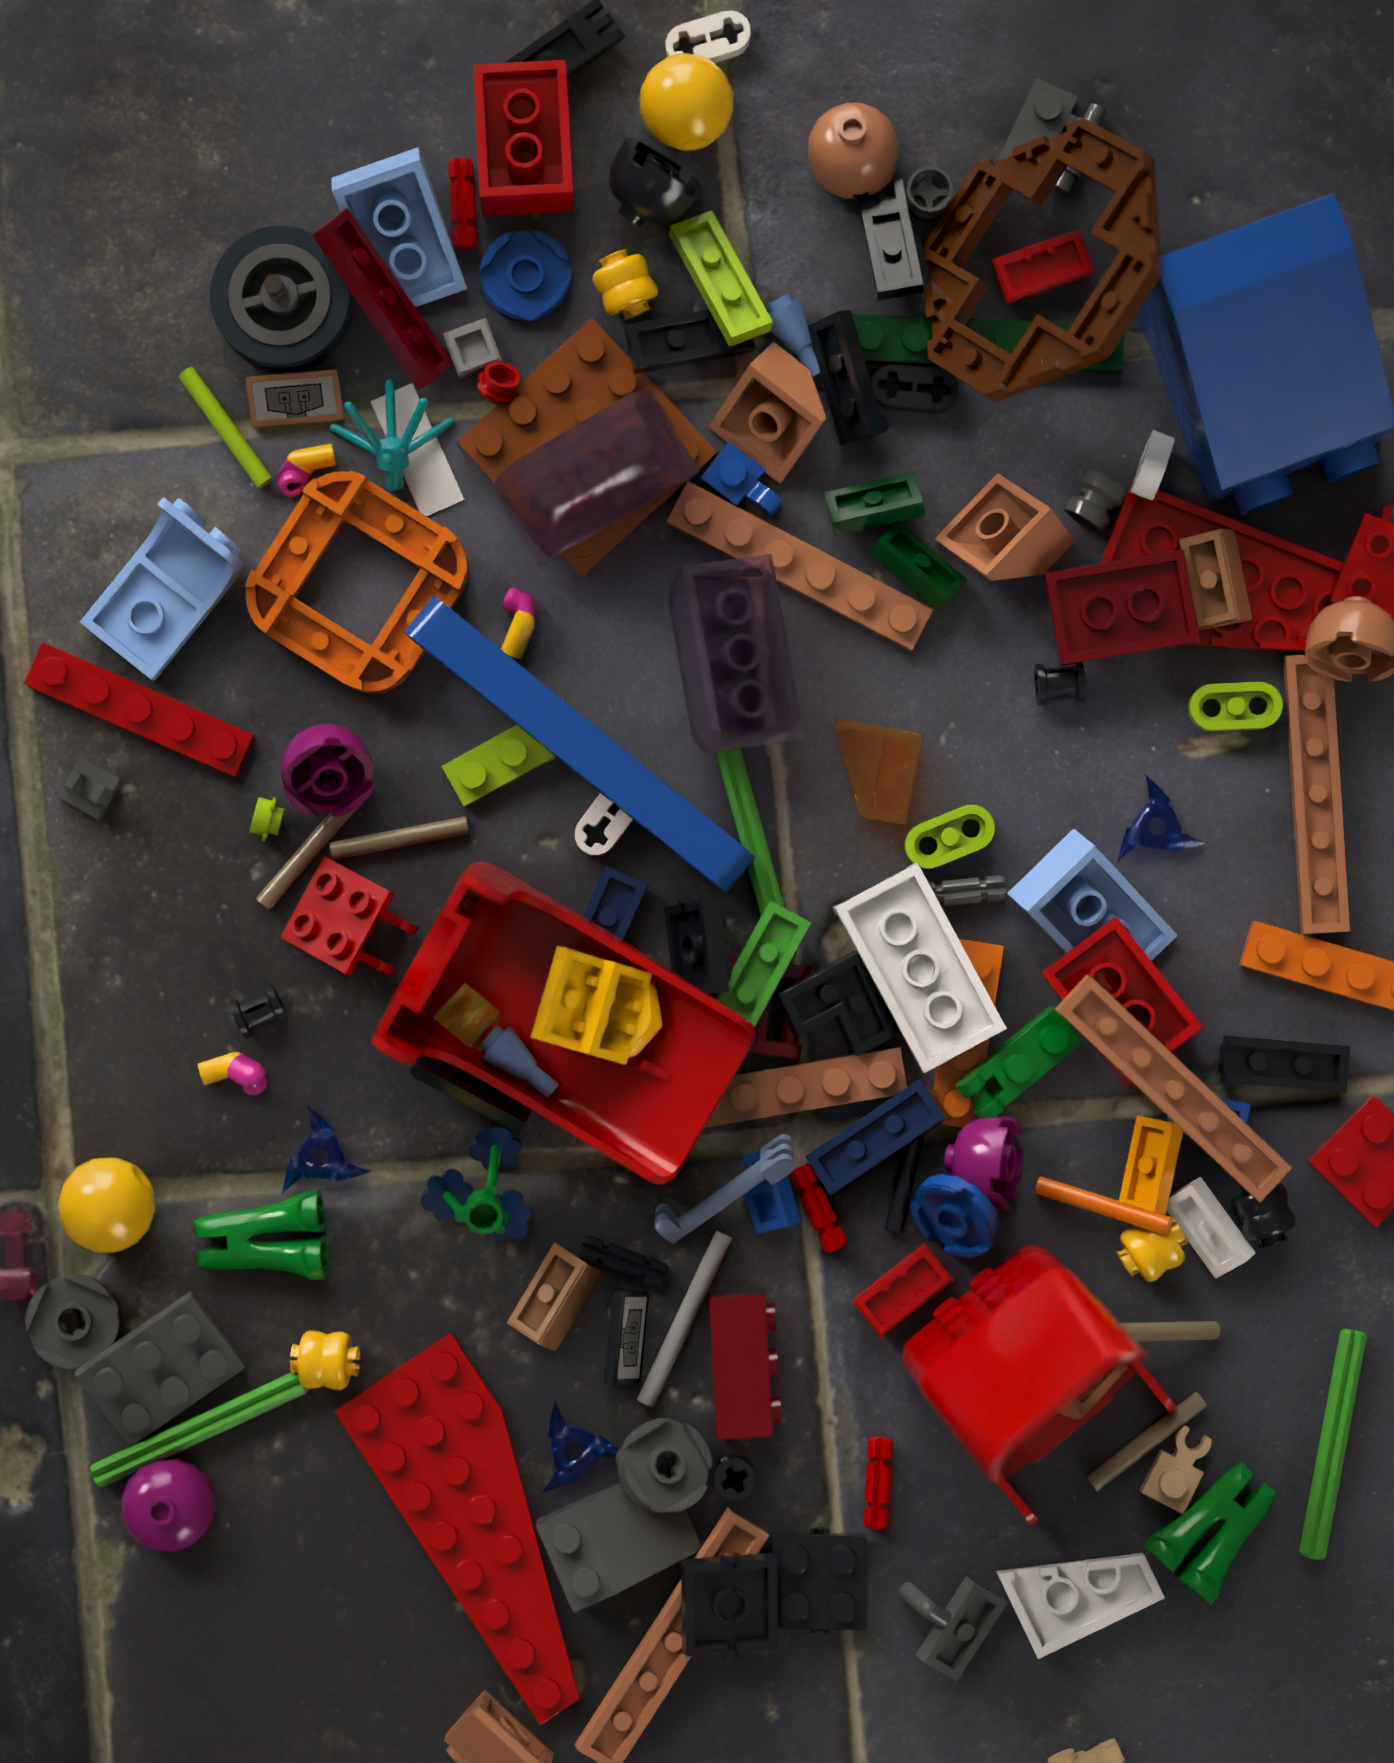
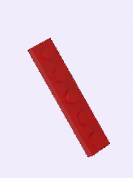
M44 642L41 643L23 683L28 687L236 778L256 737L252 733Z

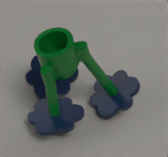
M497 1125L491 1131L488 1129L478 1130L475 1136L476 1141H473L469 1146V1155L476 1161H482L483 1167L488 1170L485 1189L473 1192L471 1184L463 1182L464 1178L459 1170L448 1169L441 1177L438 1175L429 1177L427 1180L428 1190L424 1191L420 1198L421 1206L426 1211L433 1212L434 1217L439 1221H445L451 1215L455 1217L457 1222L466 1221L467 1226L477 1234L486 1235L492 1233L497 1241H504L508 1236L514 1240H521L528 1233L529 1227L526 1221L533 1215L532 1208L523 1204L522 1194L515 1189L505 1191L502 1196L496 1193L499 1167L512 1169L518 1164L519 1157L517 1153L522 1150L521 1140L512 1138V1130L503 1125Z

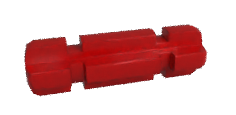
M455 158L448 162L449 179L453 183L449 185L451 222L455 225V227L451 228L452 244L455 249L469 250L476 248L478 245L477 230L473 226L476 223L475 186L471 183L474 180V166L469 158Z
M809 1163L794 1168L789 1174V1178L795 1190L799 1189L801 1193L799 1199L814 1230H819L821 1234L818 1238L824 1250L830 1253L842 1248L847 1244V1238L841 1226H837L835 1223L838 1219L822 1186H817L815 1182L818 1178Z
M874 1436L869 1438L867 1456L870 1458V1462L866 1465L864 1500L868 1502V1507H864L863 1523L865 1528L883 1530L889 1526L890 1510L886 1508V1504L890 1503L892 1464H889V1459H893V1441L888 1437Z

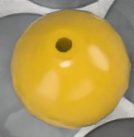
M690 53L675 54L665 58L648 72L640 91V115L646 129L663 145L682 151H694L710 145L725 132L733 113L734 92L725 73L710 59Z
M117 1157L96 1158L77 1166L65 1180L58 1200L60 1222L66 1234L77 1245L95 1253L120 1252L137 1244L149 1230L156 1208L153 1186L147 1176L136 1165Z

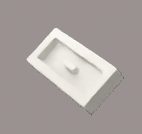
M1201 1177L1170 1194L1167 1206L1168 1214L1176 1221L1186 1239L1215 1279L1247 1262L1255 1254V1251Z

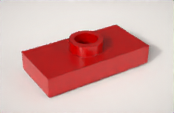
M1079 229L994 258L991 261L1006 306L1093 276L1094 269Z
M923 1243L851 1301L879 1337L882 1338L954 1281V1279L927 1245Z

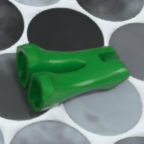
M319 1190L307 1191L281 1202L262 1207L215 1213L194 1219L195 1237L221 1238V1236H227V1246L217 1245L196 1250L197 1267L212 1270H276L309 1279L325 1280L329 1263L326 1235L286 1240H253L254 1236L270 1233L323 1231L326 1226V1216L321 1192Z
M1242 1461L1226 1471L1184 1514L1152 1534L1142 1544L1151 1555L1174 1573L1201 1537L1216 1522L1222 1519L1223 1524L1211 1539L1177 1575L1186 1586L1209 1605H1212L1216 1600L1227 1571L1239 1549L1269 1511L1277 1495L1273 1488L1266 1482H1263L1245 1498L1246 1500L1241 1506L1233 1500L1238 1493L1242 1492L1254 1474Z

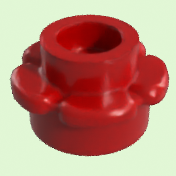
M489 363L485 370L478 375L479 383L477 388L485 399L491 403H509L513 401L514 397L520 395V393L516 392L520 384V374L516 368L508 363Z

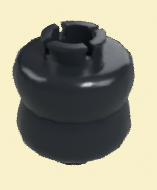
M1278 1183L1261 1202L1255 1200L1239 1185L1242 1193L1232 1197L1231 1208L1239 1219L1238 1228L1247 1241L1257 1240L1258 1248L1286 1241L1287 1237H1285L1284 1232L1295 1227L1296 1218L1288 1205V1193L1284 1184Z

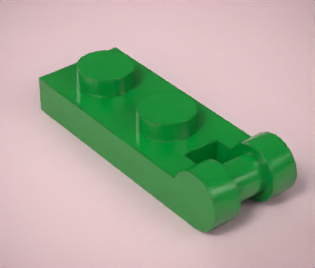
M1048 1006L957 1081L955 1087L964 1098L969 1097L976 1106L974 1113L978 1118H996L1010 1102L1082 1044L1067 1021L1055 1010L1056 1007ZM990 1078L998 1088L991 1095L984 1087L986 1081Z

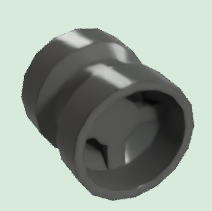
M933 166L922 167L912 174L905 194L908 211L912 217L923 222L936 221L941 218L950 204L953 193L952 180L948 174L942 169Z
M1087 470L1080 481L1082 487L1080 490L1081 496L1071 497L1064 507V512L1084 527L1097 533H1103L1110 523L1109 514L1106 511H1111L1113 507L1120 506L1127 492L1105 475L1093 470Z

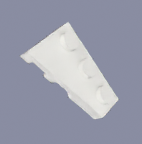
M1143 1553L996 1571L1038 1659L1165 1598Z

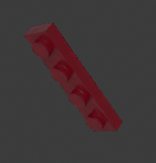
M348 208L333 216L312 234L323 254L334 266L350 293L356 298L374 324L377 332L383 337L418 390L432 383L453 362Z

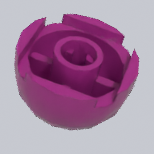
M325 723L313 725L302 730L286 746L280 762L284 795L294 809L307 816L318 817L317 812H332L333 817L343 816L359 808L371 795L373 789L372 780L375 772L370 752L358 735L340 725Z
M997 1116L996 1118H977L972 1120L958 1133L955 1144L949 1143L945 1151V1170L952 1172V1176L959 1177L976 1186L989 1198L995 1209L1009 1211L1011 1206L1007 1203L1006 1199L1015 1200L1020 1185L1023 1149H1017L1014 1146V1135L1023 1136L1019 1119Z
M179 1457L165 1458L140 1468L128 1480L121 1497V1518L128 1534L141 1546L156 1552H178L194 1545L208 1530L216 1513V1493L209 1477L202 1470L197 1469L194 1465L187 1463L188 1461Z

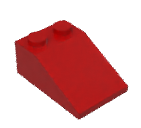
M566 60L473 65L479 194L482 216L574 212Z
M1116 916L1041 972V975L1061 1002L1086 975L1091 976L1172 1054L1197 1036L1203 1028ZM1092 1045L1125 1089L1133 1085L1127 1077Z

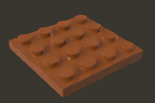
M593 318L518 385L516 391L520 393L518 397H514L512 402L496 405L457 441L458 446L582 579L718 455L714 447L644 372L634 374L631 358Z

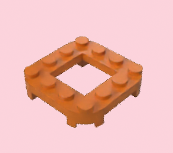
M350 470L349 472H332L316 480L315 478L312 479L302 490L303 496L255 571L251 570L245 584L246 604L255 625L271 639L353 690L368 694H385L398 687L410 676L425 652L404 631L433 596L450 609L454 607L466 586L469 562L458 538L445 526L442 527L372 483L366 476ZM344 521L420 568L372 645L367 644L296 599V596Z

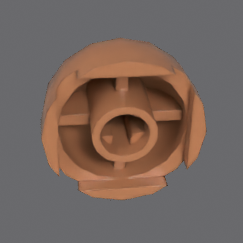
M844 103L830 108L817 119L808 139V162L813 178L826 192L841 198H853V194H863L868 192V196L878 193L891 182L899 163V140L891 120L879 109L864 103Z
M1358 596L1346 598L1344 601L1324 608L1311 623L1307 635L1305 657L1309 656L1308 666L1325 677L1340 681L1352 682V674H1368L1367 682L1390 677L1394 674L1393 618L1385 610L1372 604L1369 599Z

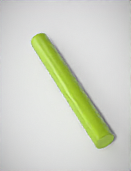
M189 367L178 376L179 380L256 487L260 489L270 483L273 477L194 367Z

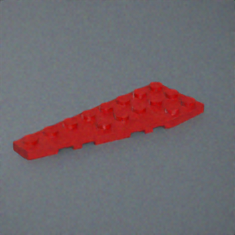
M1133 481L1131 482L1100 563L1181 550L1179 539L1218 529H1233L1236 535L1252 619L1241 623L1198 630L1200 641L1183 646L1305 653L1307 635L1311 623L1324 608L1336 603L1330 601V597L1343 568V562L1157 490L1154 499L1151 501L1131 493Z
M451 1332L334 1410V1413L538 1723L542 1725L579 1700L580 1694L566 1642L563 1638L539 1541L507 1429L504 1411Z

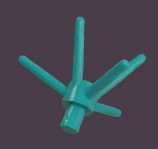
M389 379L385 382L387 438L379 441L351 402H346L344 408L365 438L336 423L330 425V430L376 455L377 468L383 470L385 474L386 489L395 491L404 488L403 469L409 466L408 455L452 427L455 420L449 417L412 440L428 405V400L421 398L402 438H397L394 382Z

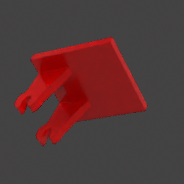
M1384 502L1380 508L1379 517L1364 513L1330 601L1337 603L1349 597H1364L1369 599L1372 604L1379 606L1389 613L1394 620V523H1391L1393 505Z
M324 856L280 938L348 976H351L360 960L393 977L397 968L362 950L378 918L414 936L419 927L386 910L394 893Z

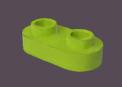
M1265 682L1204 685L1192 694L1188 702L1190 720L1197 728L1208 732L1264 729L1279 719L1283 709L1280 693L1274 686ZM1258 698L1263 701L1265 710L1261 715H1255L1250 711L1249 703L1251 699ZM1211 700L1218 705L1219 711L1215 717H1209L1203 712L1205 701Z
M965 805L920 823L911 829L905 839L904 849L906 856L912 864L918 863L921 869H934L983 849L990 843L995 832L994 820L991 814L983 807ZM967 820L976 822L979 827L977 836L973 838L965 836L962 832V825ZM931 838L934 840L936 850L933 854L925 855L920 851L919 842L921 839Z

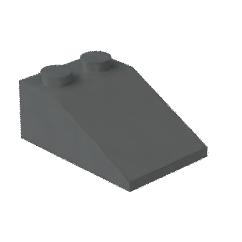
M666 1462L656 1466L659 1475L664 1474L667 1479L672 1477ZM621 1482L538 1518L535 1525L573 1613L639 1583L681 1561V1559L699 1552L702 1547L687 1509L671 1514H649L629 1498Z

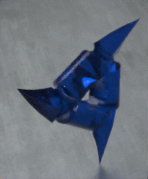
M1145 774L1150 803H1146L1131 823L1132 827H1127L1117 863L1127 853L1135 849L1138 844L1141 847L1165 850L1171 848L1172 851H1178L1209 842L1193 838L1186 833H1181V825L1173 807L1169 805L1171 800ZM1158 817L1164 822L1165 830L1161 835H1155L1150 832L1149 822L1152 818Z
M307 1105L313 1133L307 1136L296 1152L295 1159L291 1158L282 1194L291 1185L300 1180L302 1176L326 1180L335 1178L336 1181H341L371 1172V1170L357 1167L351 1163H345L346 1158L335 1135H332L334 1130L317 1112ZM317 1148L325 1149L329 1155L328 1162L323 1166L317 1165L312 1161V1153Z
M556 1400L552 1409L548 1437L552 1438L550 1442L557 1472H554L551 1480L541 1493L575 1481V1476H580L599 1459L600 1455L603 1457H616L619 1450L601 1435L595 1437L593 1433L571 1425L566 1426ZM577 1442L583 1447V1455L580 1458L571 1459L567 1455L566 1446L569 1443Z

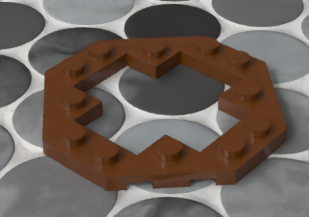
M1084 118L1068 124L1067 132L1051 139L1043 135L1012 149L1013 155L995 163L989 159L975 165L923 244L924 262L929 265L930 283L925 285L926 318L932 321V340L927 341L928 359L995 402L1109 358L1162 277L1154 158L1140 148ZM1070 167L1116 193L1090 233L1120 252L1068 332L1037 314L1012 354H1009L965 326L990 286L962 268L1013 190L1042 206L1066 168Z

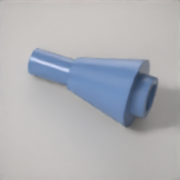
M787 293L767 304L765 308L773 321L771 332L791 353H795L798 361L810 370L812 377L820 373L815 351L810 344L812 340L801 297L792 301Z
M511 1024L505 1031L497 1025L479 1046L486 1052L480 1060L520 1080L525 1079L546 1098L559 1085L536 1065L537 1061Z

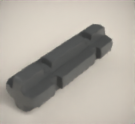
M1001 875L988 876L983 881H979L978 877L941 881V885H935V882H928L938 902L943 903V906L980 903L981 899H986L987 902L1002 901L1007 896L1006 881Z

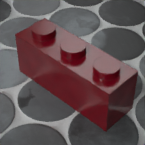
M765 1292L709 1295L717 1440L773 1437V1425L782 1424L780 1396H771L770 1378L779 1377L778 1350H768L767 1331L776 1330L775 1302L766 1303Z

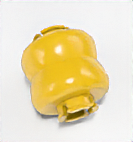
M626 249L619 250L600 259L599 263H601L603 268L597 270L592 276L594 286L602 294V302L606 313L611 316L623 313L624 321L650 311L652 308L648 302L658 295V287L651 276H649L646 259L641 254L628 256Z
M1173 1219L1168 1235L1139 1226L1125 1230L1120 1235V1242L1124 1249L1120 1252L1117 1251V1254L1132 1278L1139 1273L1146 1282H1153L1162 1276L1166 1270L1183 1264L1185 1254L1181 1247L1185 1244L1188 1245V1241Z
M309 1330L302 1335L300 1345H292L290 1357L298 1358L297 1360H290V1370L292 1374L298 1373L300 1384L304 1388L315 1389L325 1386L333 1390H342L348 1386L351 1375L357 1377L359 1374L360 1364L353 1363V1360H360V1347H352L351 1337L346 1332L338 1331L326 1334L316 1330Z

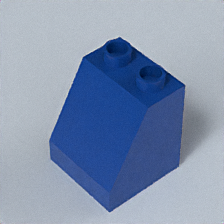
M1334 193L1161 256L1162 277L1137 315L1208 504L1233 495L1240 514L1247 515L1273 506L1294 495L1286 475L1321 463L1327 482L1330 484L1350 478L1381 464L1374 443L1381 441L1394 429V407L1355 246Z

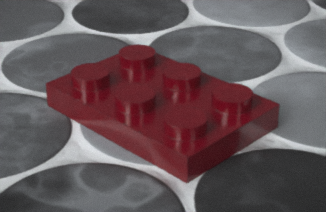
M1184 549L1044 574L1060 667L1195 644L1200 641Z

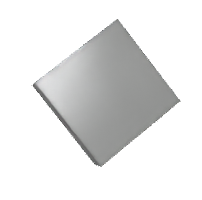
M486 318L443 333L459 379L484 371L489 363L502 362Z

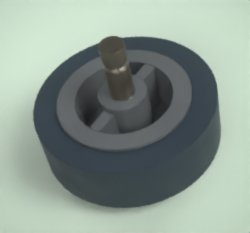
M270 226L254 230L238 239L225 251L212 276L210 304L217 327L233 350L255 366L280 372L308 368L329 356L338 347L348 331L353 314V295L329 259L323 254L312 233L291 226Z

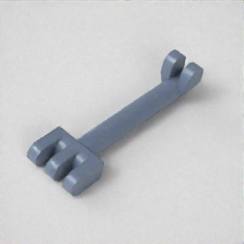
M781 1134L760 1148V1160L682 1216L671 1205L667 1203L659 1204L655 1209L656 1231L663 1238L675 1244L765 1179L772 1186L794 1169L792 1137L787 1134Z

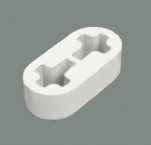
M733 10L723 11L674 27L667 36L666 55L669 57L683 53V51L675 52L674 49L679 47L680 38L687 37L690 43L705 40L704 44L693 48L694 55L708 58L714 63L742 54L749 46L751 39L750 24L745 16ZM731 24L734 30H742L737 35V43L729 44L727 38H720L714 41L711 38L723 34V25Z
M1155 430L1152 431L1141 456L1131 487V493L1151 501L1154 499L1165 473L1175 438Z
M601 793L575 828V840L578 847L590 856L607 854L633 821L621 809L615 816L611 815L608 811L613 806V803ZM604 817L608 818L611 822L604 830V835L608 838L605 845L595 843L592 847L587 846L585 842L588 836L583 831L588 824L595 828Z

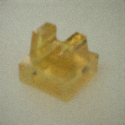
M466 983L434 1017L468 1048L472 1047L474 1049L481 1045L482 1041L478 1037L489 1025L495 1028L501 1022L498 1017L500 1012Z

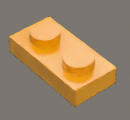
M1139 1115L1136 1116L1119 1201L1166 1215L1183 1131L1175 1123Z

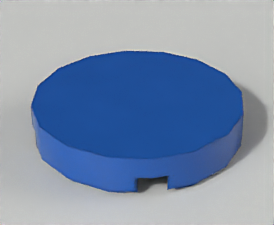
M514 230L504 233L489 246L481 261L480 281L487 301L497 313L513 321L534 322L549 317L563 305L570 292L572 270L567 253L555 238L540 230Z
M939 1174L928 1177L916 1190L910 1206L914 1222L923 1236L932 1243L937 1239L940 1243L944 1244L943 1251L948 1254L968 1259L979 1257L985 1254L998 1239L1001 1228L998 1212L989 1198L976 1186L956 1176Z

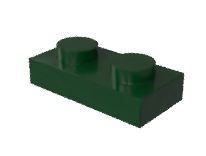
M914 472L824 492L825 504L835 536L925 515L924 502Z
M895 522L869 551L871 555L881 562L885 569L894 573L913 589L923 601L932 605L939 612L968 580L900 522Z

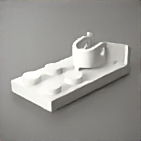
M918 863L908 866L903 871L832 907L843 923L923 1073L1007 1029Z

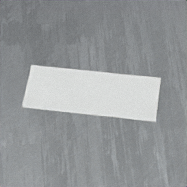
M413 383L395 390L397 438H402L420 400ZM384 395L370 402L387 438ZM424 412L412 440L432 428L426 412ZM437 437L408 455L409 466L403 469V476L420 513L427 517L464 500Z

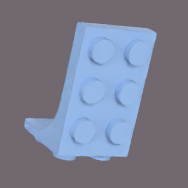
M164 497L159 501L157 505L161 508V512L151 533L80 621L83 626L152 681L158 678L247 568L238 558L243 551L237 544L216 527L210 533L206 532L203 526L207 522L180 498L174 504H171Z

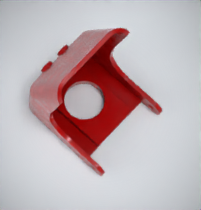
M475 862L469 865L458 879L393 994L371 1043L385 1054L408 1065H413L421 1056L434 1057L454 1065L527 1106L644 1179L663 1185L673 1180L680 1171L751 1048L756 1031L754 1025L744 1017L618 936L496 865L488 862ZM557 946L652 974L650 982L657 990L662 1027L640 1053L628 1058L626 1065L531 1038ZM511 1024L537 1061L536 1065L559 1084L548 1098L544 1097L525 1079L520 1080L480 1060L486 1052L479 1046L497 1025L505 1031Z
M1037 1245L1025 1246L1017 1250L994 1270L989 1267L977 1274L969 1283L971 1289L956 1300L955 1297H952L938 1306L932 1314L934 1319L907 1341L901 1353L902 1365L931 1407L991 1483L996 1482L1031 1526L1039 1521L1007 1480L1031 1460L1036 1464L1115 1399L1112 1394L1137 1374L1168 1413L1177 1408L1140 1362L1148 1354L1067 1267L1044 1247ZM1122 1361L1128 1366V1369L1084 1417L1077 1420L1058 1414L1061 1409L1112 1367Z

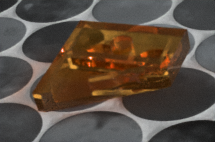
M836 718L834 725L843 750L848 777L851 779L859 816L864 819L907 826L925 735Z

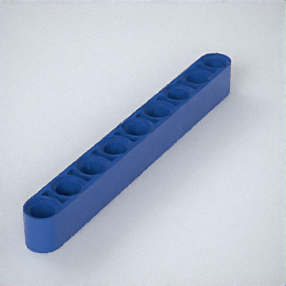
M435 596L428 601L404 631L417 645L725 894L728 893L756 858L743 845Z

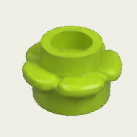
M258 797L249 833L262 836L261 841H266L269 833L278 835L284 808L276 806V797H273L272 800Z

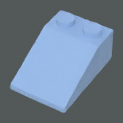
M418 147L331 178L332 192L339 211L341 212L348 208L415 307L467 289Z
M1075 829L1070 831L1007 893L1065 954L1115 916L1151 961L1178 936L1097 847Z

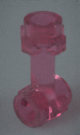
M27 1210L0 1212V1234H4L5 1268H0V1296H5V1300L25 1299L27 1295H34L37 1291L38 1276L35 1267H24L23 1233L32 1232V1220H27Z

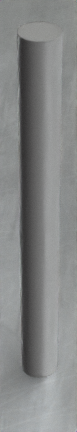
M715 1231L639 1393L637 1400L641 1403L654 1407L732 1241V1237L720 1231Z

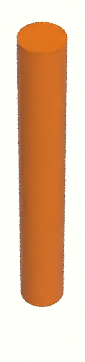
M1042 1176L1039 1177L1036 1183L1035 1194L1164 1235H1168L1171 1230L1173 1218Z

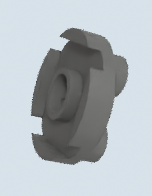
M83 1274L61 1276L39 1288L32 1297L25 1317L27 1332L29 1331L30 1339L34 1344L33 1348L43 1360L60 1368H79L118 1340L122 1323L120 1315L121 1306L117 1297L101 1281ZM76 1308L82 1312L81 1319L86 1321L84 1329L78 1328L73 1334H70L66 1331L67 1323L61 1319L64 1312L71 1314Z
M659 1418L638 1426L627 1436L623 1446L616 1454V1464L619 1468L618 1473L621 1484L626 1494L636 1505L649 1514H671L693 1506L702 1498L708 1486L705 1484L708 1479V1470L712 1469V1458L706 1441L694 1427L667 1418ZM659 1454L663 1459L671 1457L675 1465L670 1468L672 1475L670 1479H667L664 1474L659 1475L655 1466L658 1464L657 1457Z

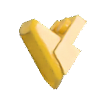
M557 946L531 1038L626 1065L628 1058L640 1053L662 1027L657 990L650 982L652 974Z

